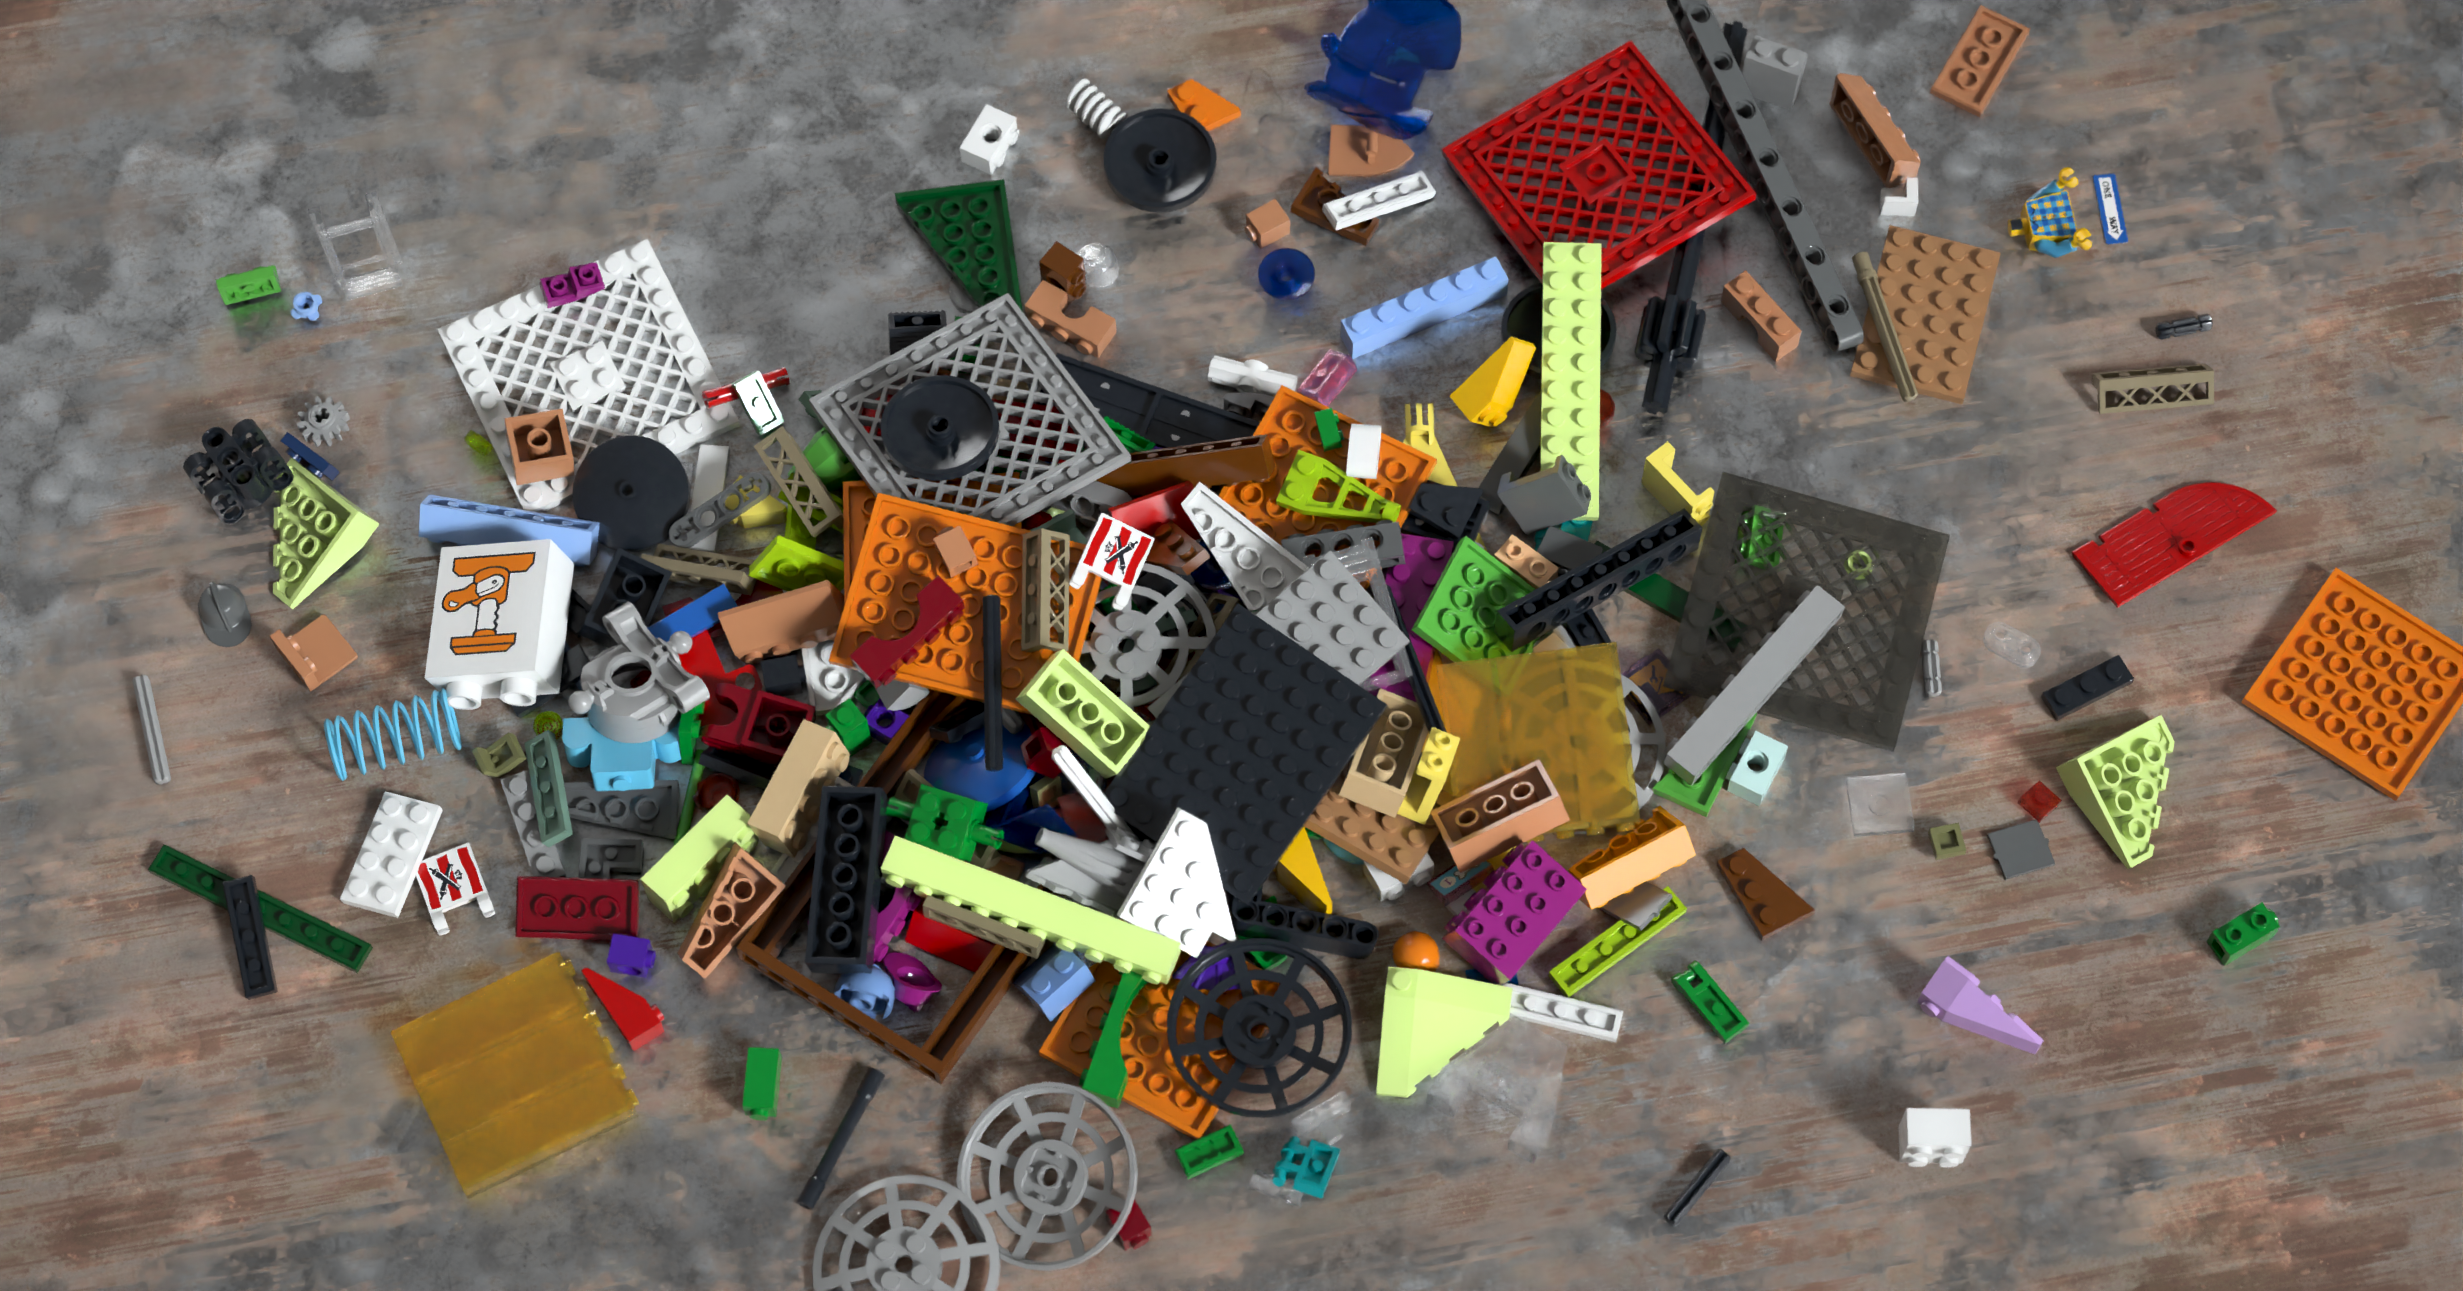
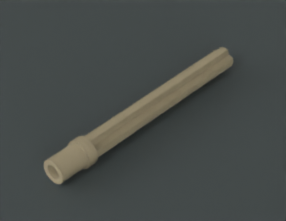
M1857 253L1852 257L1859 285L1862 286L1901 399L1904 402L1913 401L1917 398L1918 392L1877 281V273L1873 269L1868 253Z

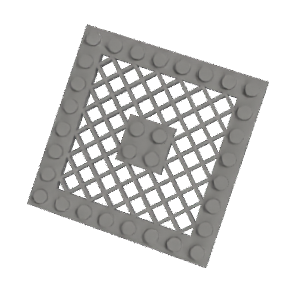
M1009 293L809 399L810 407L875 497H877L878 493L1010 526H1014L1131 461L1130 453ZM988 341L1002 343L1000 351L987 349ZM1008 345L1014 353L1006 352ZM963 355L976 356L975 364L961 362ZM983 358L997 360L995 367L981 365ZM1003 361L1017 363L1015 371L1002 369ZM1023 365L1029 373L1021 372ZM938 368L952 370L950 376L957 377L958 371L972 373L970 382L981 387L991 399L993 395L1007 397L1005 404L994 403L997 413L1002 414L999 421L1000 429L997 445L991 456L984 463V465H987L985 473L973 471L959 477L962 479L960 487L947 485V480L936 483L921 478H907V473L903 470L898 475L893 468L898 466L893 463L886 451L883 455L878 446L884 447L882 437L876 436L878 428L881 429V418L888 404V395H895L903 388L900 385L904 383L908 385L925 377L938 376ZM931 369L930 374L924 373V372H926V371H928V370ZM978 374L991 376L990 384L976 382ZM998 378L1012 380L1010 387L996 385ZM1018 381L1032 383L1030 391L1016 389ZM1038 385L1041 387L1044 393L1036 392ZM1013 398L1027 400L1025 408L1011 406ZM1033 402L1047 404L1046 410L1032 409ZM1053 405L1056 407L1060 414L1052 413ZM863 408L877 410L875 417L862 416ZM1008 415L1022 417L1020 425L1006 423ZM1028 419L1041 420V427L1027 426ZM1048 423L1062 424L1061 432L1047 430ZM863 426L871 427L870 434H868ZM1069 426L1075 434L1067 433ZM1009 433L1017 434L1015 442L1009 441ZM1023 437H1036V445L1022 443ZM1044 439L1058 441L1056 449L1042 447ZM1064 442L1077 444L1076 452L1062 450ZM998 450L1012 451L1011 458L997 457ZM1018 454L1033 455L1031 463L1018 461ZM1039 456L1053 458L1051 466L1037 464ZM1059 459L1065 460V462L1058 465ZM993 467L1008 468L1006 476L992 474ZM1014 470L1028 472L1026 480L1012 478ZM1034 473H1036V474H1041V475H1039V476L1033 478ZM968 480L982 482L980 490L966 488ZM989 483L1001 485V493L988 492ZM1009 487L1015 488L1012 491L1008 492ZM908 488H914V489H916V492H915V495H914V496L912 495V493L909 491ZM923 490L937 492L935 500L921 498ZM943 494L957 496L955 504L941 502ZM963 498L977 499L976 506L961 505ZM984 501H989V502H990V503H988V504L982 506Z

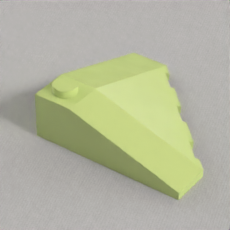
M291 458L287 465L294 475L293 481L287 488L274 491L280 493V508H274V529L280 530V543L273 545V566L279 568V582L273 583V594L290 608L294 609L365 545L379 523L299 462ZM283 473L279 474L276 479L280 478Z
M2162 715L2056 767L2069 795L2127 869L2134 867L2153 855L2154 845L2149 844L2151 829L2155 830L2158 828L2162 807L2156 806L2159 791H2164L2166 788L2169 769L2164 767L2166 753L2173 752L2175 742Z
M1388 967L1376 1094L1408 1098L1417 1091L1415 1085L1428 1075L1431 1078L1435 1077L1451 1064L1449 1059L1461 1049L1467 1052L1485 1038L1483 1032L1496 1022L1501 1026L1509 1019L1513 989L1511 987L1420 969Z

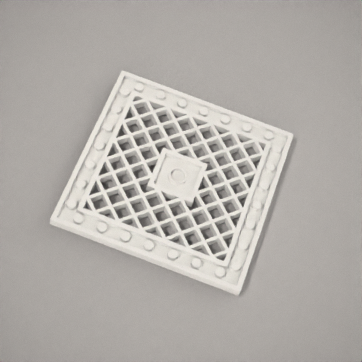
M648 239L595 261L599 267L605 287L603 290L588 297L564 305L547 308L539 285L438 328L439 335L523 510L543 513L573 500V483L576 473L586 456L599 446L595 444L599 434L611 437V439L629 436V434L622 433L626 423L638 426L634 435L656 440L669 448L674 454H678L740 426L730 402L711 407L710 409H707L704 401L715 397L703 398L702 391L721 387V384ZM622 286L634 289L630 298L618 295ZM612 287H613V289H612V292H611V293H610V292H607V291H605V290H607V289H609V288H612ZM640 292H642L647 303L637 301ZM596 297L608 300L604 310L592 306ZM587 298L585 304L579 302ZM614 303L626 306L623 315L611 312ZM570 308L581 311L577 321L566 318ZM633 308L645 312L641 321L629 318ZM561 309L559 315L553 314V312ZM588 314L600 317L596 327L585 324ZM652 314L658 326L648 323ZM543 320L555 323L551 332L540 329ZM607 320L619 323L615 332L603 329ZM534 321L533 326L526 325ZM562 325L573 328L570 338L558 335ZM626 325L637 328L634 338L622 335ZM517 331L528 334L525 343L513 340ZM581 331L592 334L589 343L577 340ZM644 331L656 334L652 344L641 340ZM508 332L506 338L500 336ZM536 337L547 340L544 349L532 346ZM599 337L611 340L608 349L603 340L598 342ZM663 337L670 349L660 346ZM491 342L502 345L498 355L487 352ZM555 342L566 345L562 355L551 352ZM618 342L630 346L626 355L614 352ZM509 348L521 351L517 361L506 358ZM573 348L579 349V351L571 354ZM637 348L649 351L645 361L634 358ZM528 354L539 357L536 366L524 363ZM656 354L668 357L664 367L652 363ZM547 359L554 361L550 363L553 372L543 369ZM484 360L494 362L491 371H489ZM613 360L622 362L619 372ZM674 360L676 361L680 371L671 369ZM502 365L513 368L509 378L498 375ZM630 365L641 368L638 378L626 375ZM520 371L532 374L528 384L517 381ZM648 371L660 374L656 384L645 381ZM539 376L551 380L547 390L535 386ZM667 376L679 380L676 389L664 386ZM495 383L505 385L502 394H500ZM558 383L564 395L554 392ZM624 383L634 386L630 395L624 394L627 391ZM686 383L692 395L682 392ZM513 388L524 391L520 401L509 398ZM641 388L653 391L649 401L637 398ZM531 394L543 397L539 407L528 404ZM660 394L672 397L668 407L656 404ZM550 399L561 402L560 409H563L565 422L573 426L569 435L571 449L572 446L584 449L581 459L573 457L574 476L516 485L505 431L504 418L511 417L506 406L516 408L513 415L515 417L521 416L524 411L529 413L551 411L546 409ZM614 400L626 403L622 413L611 409ZM678 400L691 403L687 413L675 409ZM603 401H606L603 407L597 405ZM569 405L573 414L579 412L577 418L565 415ZM633 405L645 409L642 418L629 415ZM588 411L600 414L596 424L584 421ZM652 411L664 414L660 424L648 421ZM607 417L619 420L615 430L603 427ZM671 417H674V418H677V419H678V420H675V421L669 423ZM580 428L592 432L588 442L576 438ZM645 428L652 430L646 434H643Z

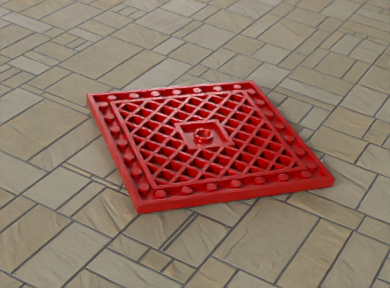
M1631 40L1441 149L1443 157L1542 284L1544 242H1559L1553 241L1555 233L1568 235L1567 243H1573L1575 236L1588 238L1587 243H1593L1594 239L1608 241L1607 247L1601 248V289L1756 199V192ZM1612 88L1626 89L1625 96L1611 94ZM1632 90L1638 98L1630 97ZM1589 101L1602 103L1601 110L1587 108ZM1608 104L1622 105L1621 111H1607ZM1628 106L1641 108L1640 115L1626 113ZM1647 109L1654 117L1646 116ZM1565 115L1579 116L1577 123L1564 122ZM1585 117L1598 119L1597 126L1583 124ZM1604 120L1618 122L1616 129L1603 127ZM1623 124H1637L1636 131L1622 130ZM1643 125L1657 127L1656 133H1643ZM1541 129L1555 130L1554 136H1541ZM1664 129L1669 136L1661 135L1662 130ZM1561 131L1573 132V140L1559 138ZM1580 134L1594 135L1593 142L1579 141ZM1600 136L1614 138L1612 145L1606 138L1599 141ZM1619 140L1633 141L1632 148L1618 146ZM1518 142L1530 143V150L1516 149ZM1639 142L1652 143L1651 151L1638 149ZM1511 143L1510 148H1505V146ZM1659 144L1673 146L1671 153L1657 152ZM1537 145L1551 146L1549 154L1536 152ZM1557 147L1570 149L1569 156L1555 155ZM1678 147L1685 155L1677 154ZM1494 156L1507 157L1506 165L1492 163ZM1621 156L1629 157L1628 164H1626ZM1635 158L1649 160L1647 167L1634 166ZM1513 159L1527 160L1525 167L1512 166ZM1533 161L1546 163L1545 170L1531 168ZM1654 162L1668 163L1667 170L1653 168ZM1552 164H1558L1559 172L1551 171ZM1674 164L1688 165L1687 173L1673 171ZM1694 167L1698 170V172L1701 175L1692 174ZM1495 173L1503 174L1502 180ZM1509 175L1522 176L1521 184L1508 182ZM1637 176H1644L1643 184L1637 183ZM1650 178L1664 179L1663 187L1649 185ZM1528 179H1542L1541 186L1527 185ZM1548 180L1562 182L1560 189L1546 188ZM1670 180L1684 182L1683 189L1669 188ZM1690 183L1704 185L1703 192L1690 191ZM1569 184L1574 191H1567V185ZM1627 191L1640 193L1639 201L1625 199ZM1510 192L1518 193L1517 200H1515ZM1620 193L1619 198L1613 197L1616 194ZM1524 194L1538 196L1536 203L1523 202ZM1646 194L1660 196L1659 203L1645 202ZM1544 197L1556 198V206L1542 204ZM1666 197L1680 199L1679 206L1666 205ZM1563 200L1577 201L1576 208L1562 207ZM1686 200H1692L1690 203L1685 205ZM1583 203L1589 210L1596 207L1595 212L1581 210ZM1603 205L1616 207L1615 215L1601 213ZM1622 208L1636 210L1635 217L1621 216ZM1642 211L1656 213L1655 220L1642 219ZM1526 212H1533L1532 220ZM1539 214L1553 215L1552 222L1538 221ZM1662 214H1669L1661 219ZM1559 216L1573 218L1571 226L1557 224ZM1579 219L1592 221L1591 229L1577 227ZM1598 223L1612 224L1611 231L1597 230ZM1618 225L1631 226V234L1618 233ZM1638 228H1645L1637 233ZM1540 231L1549 232L1547 239ZM1614 242H1621L1613 247Z

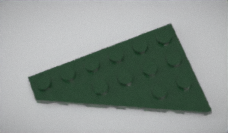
M1004 179L895 193L898 207L979 308L1009 293L1023 312Z

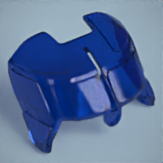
M1368 0V5L1351 19L1339 38L1334 33L1323 34L1321 49L1328 58L1323 80L1311 81L1305 84L1304 89L1307 91V95L1314 100L1337 108L1339 112L1384 136L1407 140L1420 135L1429 126L1434 113L1431 110L1413 107L1412 102L1424 74L1428 70L1446 71L1452 70L1455 67L1461 49V15L1455 6L1447 0ZM1370 72L1374 73L1375 75L1396 81V84L1373 77Z

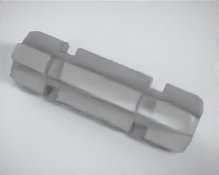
M1924 640L1921 645L1923 677L1925 681L1924 689L1925 695L1928 697L1940 696L1942 691L1939 655L1937 654L1939 650L1936 640Z

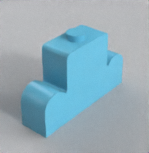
M588 717L563 718L562 739L567 762L578 768L591 764L590 770L596 791L651 789L655 783L656 759H660V761L665 763H673L681 759L678 733L680 721L669 732L654 740L642 743H623L611 740L600 734L592 726Z

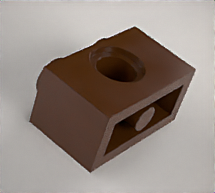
M1056 241L1039 261L1041 281L1044 280L1067 292L1068 306H1070L1075 299L1078 300L1082 297L1087 288L1084 258Z

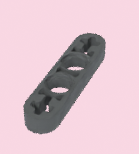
M758 472L746 475L676 521L669 530L670 540L673 544L682 548L694 546L764 500L771 491L770 481ZM755 480L759 483L762 482L759 486L761 491L758 493L754 490L750 491L754 487L753 482ZM740 489L744 490L745 492H748L745 495L749 497V500H746V497L740 492ZM731 495H737L739 498V505L734 510H728L725 506L726 499ZM706 511H713L715 515L714 522L709 526H703L701 522L702 515ZM692 521H694V524L701 530L699 533L697 530L692 529L693 527H695L691 523ZM682 528L687 531L690 530L686 534L688 539L685 541L681 538L678 539L681 536L680 530Z

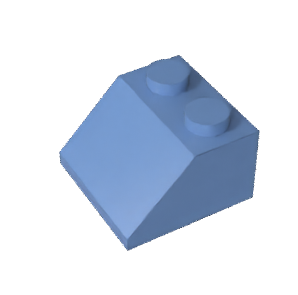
M1055 942L1026 968L1013 984L1051 1021L1096 980L1086 964L1074 952L1060 949L1056 946Z

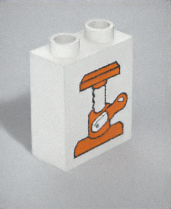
M551 539L441 547L425 679L439 692L442 688L446 689L447 701L450 707L473 710L481 706V699L500 698L501 701L515 706H529L536 702V695L559 694L574 563Z

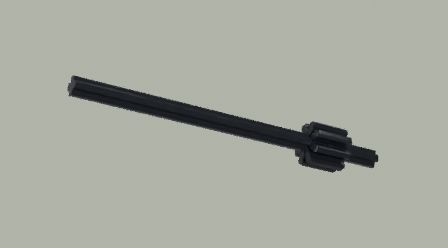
M1734 21L1733 24L1725 22L1722 33L1740 68L1748 29L1743 28V23ZM1708 94L1702 128L1722 151L1726 130ZM1694 167L1692 174L1701 175L1698 172V170ZM1690 183V191L1703 192L1704 185ZM1686 200L1685 205L1690 203L1692 200ZM1706 229L1676 246L1665 299L1654 296L1648 300V304L1643 309L1634 353L1636 358L1645 359L1644 366L1650 368L1642 407L1647 408V412L1656 415L1657 412H1667L1676 368L1682 372H1687L1692 369L1693 364L1698 359L1706 313L1703 309H1696L1697 302L1691 300Z

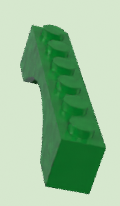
M1119 971V975H1122L1119 986L1113 985L1109 997V1002L1112 1003L1109 1013H1103L1100 1021L1099 1030L1102 1031L1099 1041H1093L1090 1049L1089 1058L1092 1059L1089 1069H1083L1079 1080V1086L1082 1089L1098 1096L1107 1105L1117 1109L1128 1083V1073L1120 1048L1124 1018L1132 1001L1141 989L1149 983L1142 978L1141 974L1133 971L1129 974Z

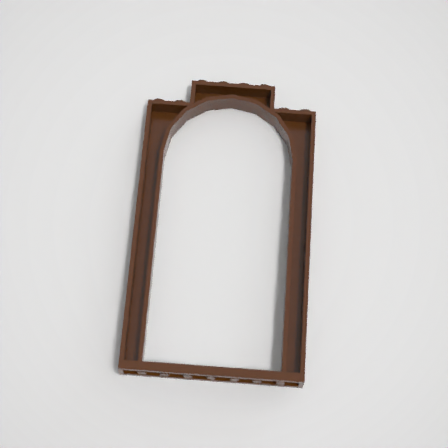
M1101 680L1100 682H1101L1105 687H1107L1106 684ZM929 689L930 693L919 702L857 787L883 788L890 800L891 797H894L906 772L911 769L915 771L937 742V739L931 737L929 727L975 700ZM1109 689L1117 697H1121V692L1116 693ZM1116 775L1107 778V781L1102 790L1103 794L1109 787L1111 782L1114 780ZM1093 810L1073 836L1095 843L1109 840L1105 833L1107 827ZM816 840L784 883L786 887L760 915L736 947L739 959L941 1085L1032 957L996 944L922 1048H919L776 958L810 913ZM1039 884L1037 886V889L1045 891L1047 893L1053 894L1055 896L1061 897L1071 902L1073 900V898L1065 894H1058L1053 892L1052 890L1048 889L1042 884Z

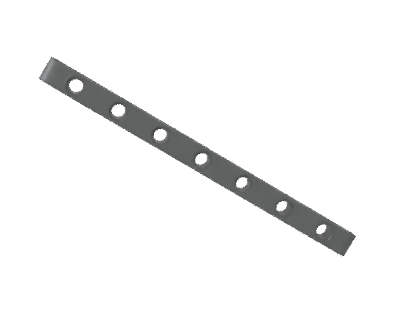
M1666 0L1680 35L1827 345L1833 352H1838L1862 344L1864 341L1863 330L1846 291L1713 11L1706 0Z

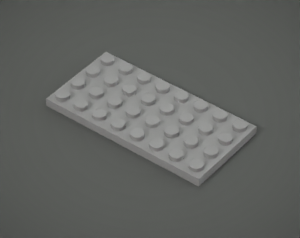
M1331 550L1256 614L1263 621L1359 686L1410 643V640ZM1188 673L1148 707V710L1156 719Z

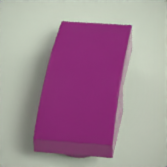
M597 262L569 267L567 274L540 278L539 284L547 308L580 300L603 290L605 287Z

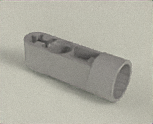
M1038 459L1037 464L1051 466V463ZM1022 471L1020 479L1026 480L1028 472ZM1034 473L1033 478H1035V477H1037V476H1039V475H1041V474H1036V473ZM1094 481L1050 506L1063 511L1072 509L1075 515L1097 522L1101 513L1109 516L1108 508L1131 501L1132 499L1123 490Z

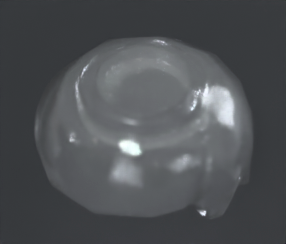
M1094 242L1084 246L1077 253L1084 258L1087 286L1102 288L1113 283L1119 276L1117 256L1108 245Z

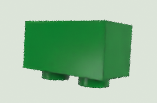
M1332 408L1314 412L1324 452L1341 448V441L1344 440L1342 429L1338 430L1337 424H1340L1337 413L1334 414Z

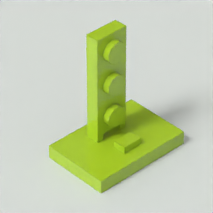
M788 504L785 536L777 535L749 566L748 576L788 592L828 580L841 592L844 588V562L815 550L816 537L814 538L810 534L794 507ZM811 516L810 521L813 526H816L818 520Z

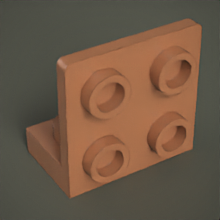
M324 614L293 636L285 637L280 629L270 635L276 650L310 692L358 658L354 649Z

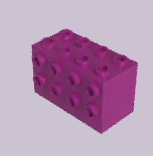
M1533 840L1526 845L1520 843L1516 848H1512L1502 859L1505 865H1501L1497 870L1494 869L1483 881L1486 887L1484 889L1481 888L1477 893L1474 892L1464 903L1463 906L1466 908V911L1462 910L1458 915H1454L1444 927L1448 932L1442 939L1492 984L1502 985L1510 981L1587 890L1586 887Z

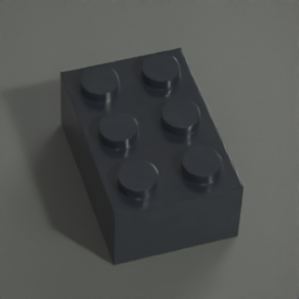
M617 548L578 634L607 648L618 645L605 628L602 617L627 602H631L635 606L643 623L648 628L672 572L621 548Z

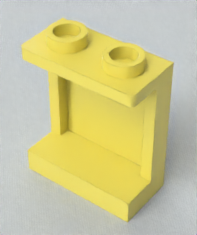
M1667 441L1646 457L1641 484L1671 515L1685 508L1703 526L1710 518L1709 514L1713 505L1712 501L1715 491L1709 487L1700 495H1696L1672 470L1675 448Z
M1436 728L1431 729L1419 764H1416L1406 795L1397 813L1398 815L1425 825L1446 781L1460 741L1459 737Z

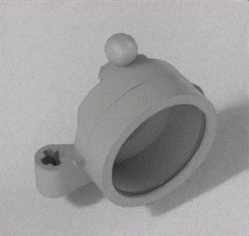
M627 602L602 617L605 628L618 645L602 650L592 661L583 666L581 673L582 691H575L571 694L568 705L576 714L587 712L590 723L603 736L623 743H642L659 738L669 732L680 721L682 713L688 712L709 699L710 694L700 677L686 672L681 666L678 654L687 653L691 649L693 643L690 634L685 631H677L670 636L668 642L659 637L656 639L643 623L635 606L631 602ZM633 670L652 672L645 684L632 689L621 688L614 684L611 679L621 673Z

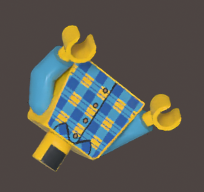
M2063 168L2059 172V180H2053L2027 199L2020 214L2021 218L2008 220L2007 227L2010 237L2025 235L2028 249L2037 250L2053 258L2076 251L2078 246L2083 250L2091 248V241L2084 238L2090 237L2092 234L2086 228L2077 230L2068 190L2063 191L2065 186L2073 188L2078 184L2076 177L2066 181L2067 177L2074 173L2072 168Z

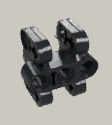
M244 419L238 422L232 430V436L221 427L208 429L202 436V444L207 453H194L183 464L184 471L201 494H204L205 499L220 520L228 525L239 521L245 514V510L253 509L263 504L271 496L273 490L280 491L287 488L294 478L292 471L274 447H271L272 445L262 430L252 419ZM250 432L252 436L247 439L245 435ZM262 445L257 451L252 452L256 447ZM269 461H272L273 464H271V465L268 467V464H267V463H268ZM201 466L203 470L198 472L197 468ZM283 473L280 478L274 480L277 475ZM214 478L213 481L204 486L208 480ZM223 494L224 498L219 500L218 497ZM235 506L231 512L225 514L228 509Z

